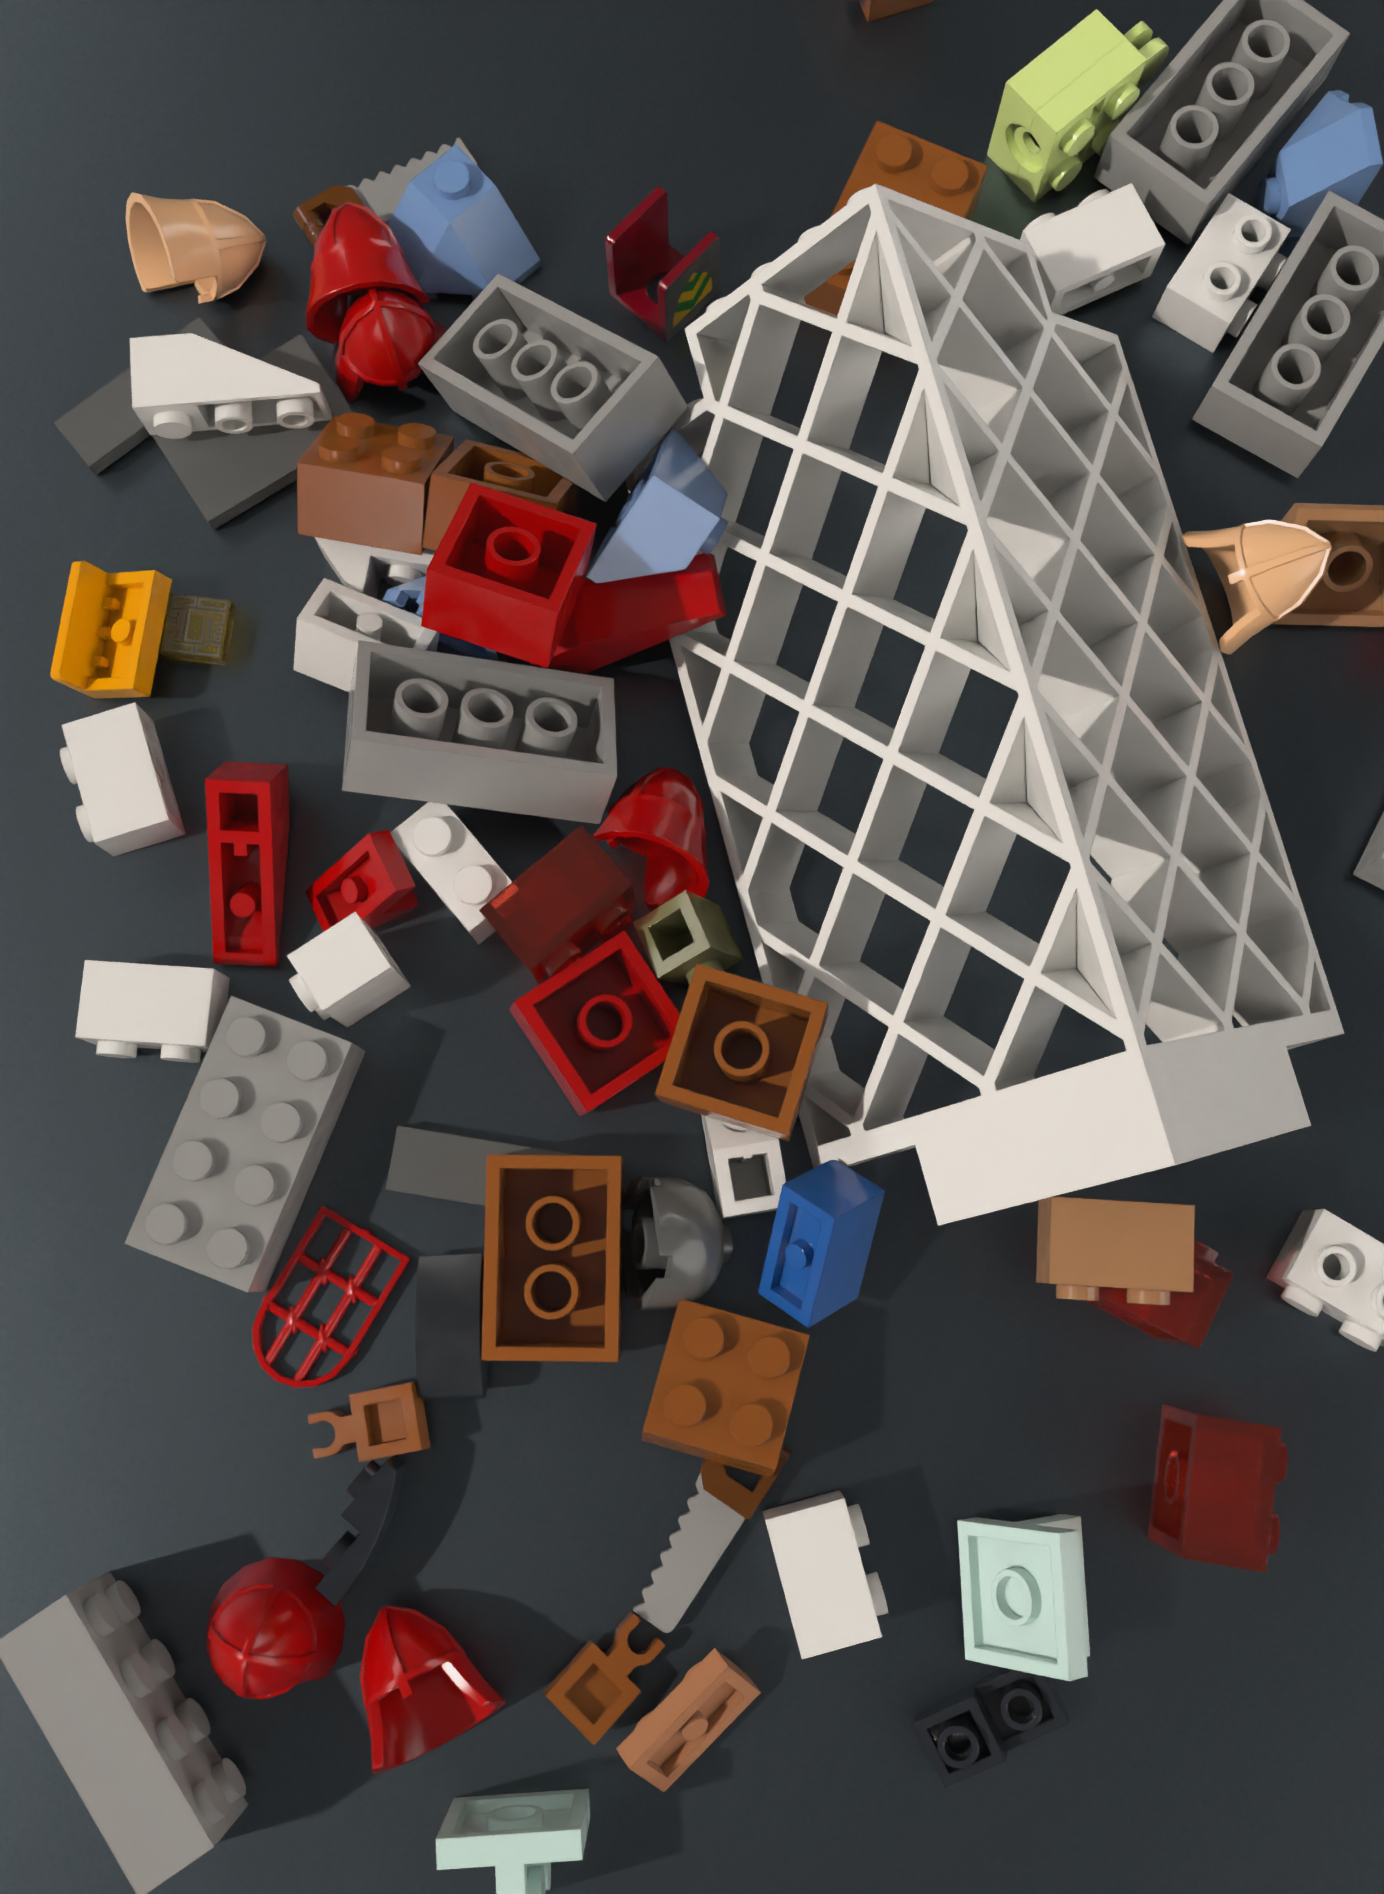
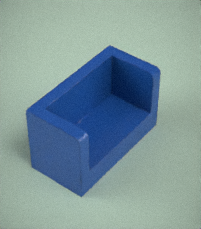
M829 1160L784 1183L780 1193L758 1293L807 1328L856 1300L859 1295L885 1190L837 1160Z

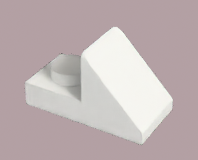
M314 537L324 557L343 585L377 599L381 578H384L387 583L396 587L424 577L436 552L426 548L422 555Z

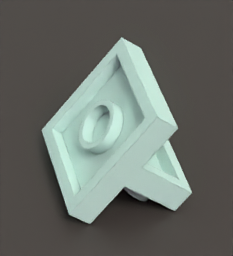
M1057 1514L1019 1522L979 1517L957 1520L965 1660L1065 1681L1088 1677L1087 1657L1090 1656L1081 1516Z
M589 1789L454 1798L436 1837L437 1870L495 1866L496 1894H545V1890H550L551 1862L583 1859L590 1822Z

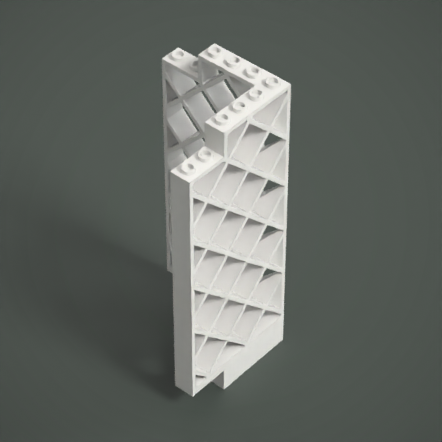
M876 183L871 187L862 189L852 195L847 205L824 223L805 231L799 237L798 243L777 259L758 267L752 273L751 278L727 297L712 302L707 307L706 313L684 329L704 398L688 403V409L671 428L682 434L697 454L703 452L701 460L728 493L721 515L722 518L728 521V525L710 554L715 556L718 575L727 547L757 562L731 640L718 633L714 620L673 637L669 641L762 982L828 1003L827 1021L798 1112L813 1168L829 1160H837L847 1167L916 1147L939 1226L1178 1165L1311 1126L1287 1050L1345 1033L1192 562L1181 537L1182 532L1118 335L1051 311L1029 243ZM856 260L838 316L805 303L804 297ZM802 320L829 330L832 334L801 428H798L770 416L800 321ZM882 351L915 363L919 368L886 465L849 450ZM669 430L625 479L629 494ZM763 436L794 449L765 536L736 523ZM841 471L878 486L847 576L812 560ZM926 508L967 525L968 529L935 619L893 599ZM698 550L696 555L703 554V552ZM803 585L838 602L810 683L776 665ZM884 625L925 645L895 729L855 708ZM970 669L1017 691L1019 696L986 779L939 754ZM766 693L799 711L774 785L758 776L749 746ZM843 737L883 758L856 834L817 811ZM927 784L974 809L944 887L898 860ZM1017 834L1069 862L1071 867L1039 944L986 912ZM805 844L844 867L819 934L798 921L789 890ZM1090 855L1111 877V884L1092 865L1089 858ZM885 893L930 920L904 990L860 962ZM1163 937L1179 954L1178 960L1162 943ZM971 947H974L1024 978L995 1050L944 1017ZM845 998L889 1027L865 1088L840 1071L831 1041V1035ZM1064 1004L1124 1041L1126 1048L1124 1052L1037 1079L1034 1078L1035 1071ZM1232 1015L1237 1019V1021L1242 1025V1027H1233ZM1145 1025L1156 1034L1162 1043L1146 1044L1144 1037ZM928 1054L970 1081L980 1090L981 1096L907 1119L903 1117Z

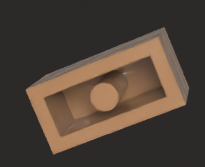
M1049 1197L1038 1200L1036 1283L1056 1284V1298L1099 1301V1288L1113 1287L1127 1288V1303L1170 1305V1291L1193 1292L1195 1205Z

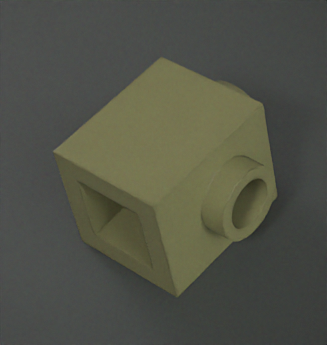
M686 890L633 922L655 976L659 980L688 989L696 963L726 972L725 970L744 960L720 905Z

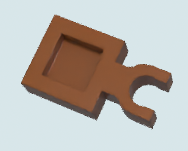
M417 1381L350 1394L352 1415L346 1414L341 1410L308 1415L309 1424L327 1421L331 1423L335 1430V1439L330 1446L312 1449L314 1459L343 1453L354 1442H356L359 1462L431 1448L424 1402L418 1397Z
M632 1612L616 1628L613 1635V1644L605 1654L589 1640L543 1692L593 1745L600 1740L641 1692L627 1676L635 1667L650 1663L666 1646L660 1639L654 1636L644 1650L639 1652L631 1651L627 1642L628 1635L641 1621Z

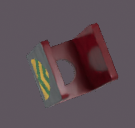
M657 186L605 239L609 294L666 344L719 292L720 237L711 231L685 257L669 244L668 193L660 186ZM665 276L658 284V303H655L649 298L647 287L652 280Z

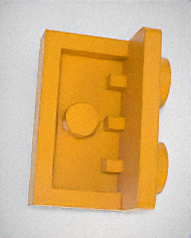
M74 561L71 565L50 672L51 678L94 699L150 697L172 579L156 570L107 573L87 561Z

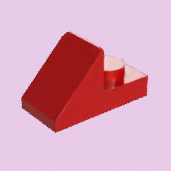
M389 829L368 833L305 890L323 932L354 912L373 929L411 911L418 905V899L413 891V888L416 886Z

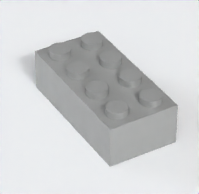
M1223 0L1110 133L1094 178L1112 191L1132 183L1151 219L1189 245L1218 210L1228 193L1231 194L1324 82L1350 33L1303 0Z
M1328 191L1193 416V421L1292 476L1298 478L1323 446L1384 342L1383 219Z
M500 274L494 277L418 363L454 412L605 502L688 409L687 404L657 355Z
M358 640L349 691L342 791L600 824L617 778L613 678Z
M231 996L124 1244L247 1293L266 1291L366 1051L350 1041Z
M109 1571L64 1595L0 1638V1659L135 1893L147 1894L214 1848L247 1808L248 1803L243 1797L246 1794V1786L238 1768L230 1759L220 1758L208 1737L211 1729L205 1712L194 1699L188 1698L186 1700L173 1678L175 1665L170 1653L159 1640H151L139 1621L138 1616L141 1610L135 1594L125 1582L121 1580L116 1582Z

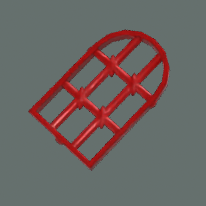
M322 1206L272 1289L262 1299V1305L252 1327L253 1350L261 1368L275 1381L294 1388L315 1387L336 1377L351 1359L358 1354L360 1344L412 1258L375 1237L369 1229L360 1228L326 1206ZM328 1216L344 1226L325 1259L320 1257L319 1262L304 1254V1251L325 1217ZM354 1232L374 1244L356 1276L351 1275L349 1280L332 1271L331 1267ZM384 1250L401 1262L378 1299L360 1287ZM299 1262L316 1274L295 1307L291 1305L290 1309L287 1310L274 1302ZM328 1280L346 1292L326 1325L322 1323L320 1328H317L302 1319L301 1316L321 1283L325 1286ZM358 1298L373 1307L350 1347H348L331 1335L351 1302L355 1304ZM269 1310L285 1320L286 1323L267 1354H265L262 1347V1326ZM300 1329L316 1339L294 1378L281 1374L272 1364L292 1332L296 1334L297 1330ZM329 1347L344 1356L331 1372L317 1379L305 1380L322 1350L326 1353Z

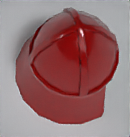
M345 202L332 209L331 215L314 247V260L310 265V295L305 321L306 329L315 338L334 345L339 341V332L347 313L348 295L366 294L368 289L376 287L377 290L390 289L392 287L412 293L420 304L428 303L430 300L417 282L407 262L406 255L389 225L368 207Z
M376 287L369 288L368 292L359 297L348 309L339 332V347L334 358L336 383L346 401L351 402L359 396L364 381L380 386H398L399 391L408 389L407 382L418 377L423 372L418 365L419 361L447 331L445 327L433 319L424 307L404 293L390 289L377 290Z
M655 768L641 777L639 781L629 786L621 797L610 806L607 818L593 834V837L598 841L607 840L611 848L619 846L620 842L632 851L647 856L644 900L648 909L654 910L685 890L702 898L706 896L709 876L706 864L705 838L707 832L704 826V803L689 777L676 769Z
M270 1557L245 1565L223 1583L209 1609L206 1632L207 1650L212 1669L223 1684L235 1692L237 1696L249 1699H268L286 1693L298 1683L323 1679L329 1676L342 1651L345 1619L340 1602L334 1606L315 1588L324 1578L321 1572L296 1559Z
M385 1606L379 1610L366 1635L360 1670L363 1704L367 1713L371 1739L372 1772L374 1774L392 1770L435 1750L475 1727L497 1712L506 1703L483 1679L467 1657L465 1650L446 1627L415 1609Z

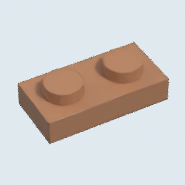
M714 1648L701 1662L695 1664L686 1673L683 1681L652 1712L646 1714L638 1722L635 1730L616 1749L630 1770L662 1792H665L761 1692L747 1673Z

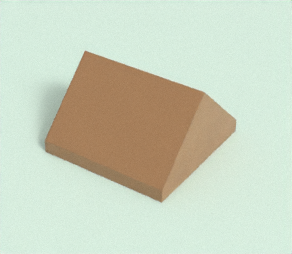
M1294 503L1281 521L1309 527L1329 540L1332 549L1323 577L1303 604L1272 624L1384 627V505Z

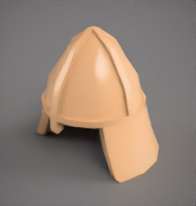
M133 192L127 199L125 217L127 237L133 265L142 291L148 293L194 283L196 289L201 294L198 296V304L215 301L238 290L258 267L266 244V238L245 215L216 201L156 198Z
M1277 520L1246 523L1237 527L1212 531H1187L1181 536L1186 546L1201 547L1217 570L1225 589L1231 609L1233 626L1220 638L1219 645L1221 652L1231 655L1253 635L1273 622L1282 619L1303 604L1323 577L1332 549L1329 540L1309 527Z

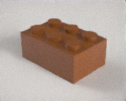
M877 120L831 217L847 205L852 195L876 183L971 221L978 206L988 166ZM856 260L804 297L805 303L838 316Z
M487 1154L482 1360L619 1361L622 1355L625 1157Z

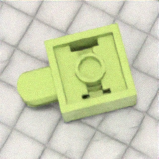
M1096 9L1006 82L987 155L1034 203L1052 188L1056 191H1061L1069 185L1080 172L1083 163L1093 154L1097 153L1099 156H1102L1110 133L1126 116L1128 110L1137 100L1140 94L1138 88L1153 77L1164 63L1169 47L1159 37L1151 40L1153 31L1143 21H1140L1123 35Z

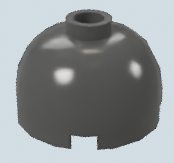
M666 1176L636 1177L630 1182L624 1196V1209H634L631 1233L627 1229H623V1288L627 1298H640L634 1306L637 1310L677 1308L679 1301H694L705 1295L712 1287L720 1273L722 1263L728 1262L732 1253L731 1229L727 1223H722L720 1212L706 1191L683 1179Z

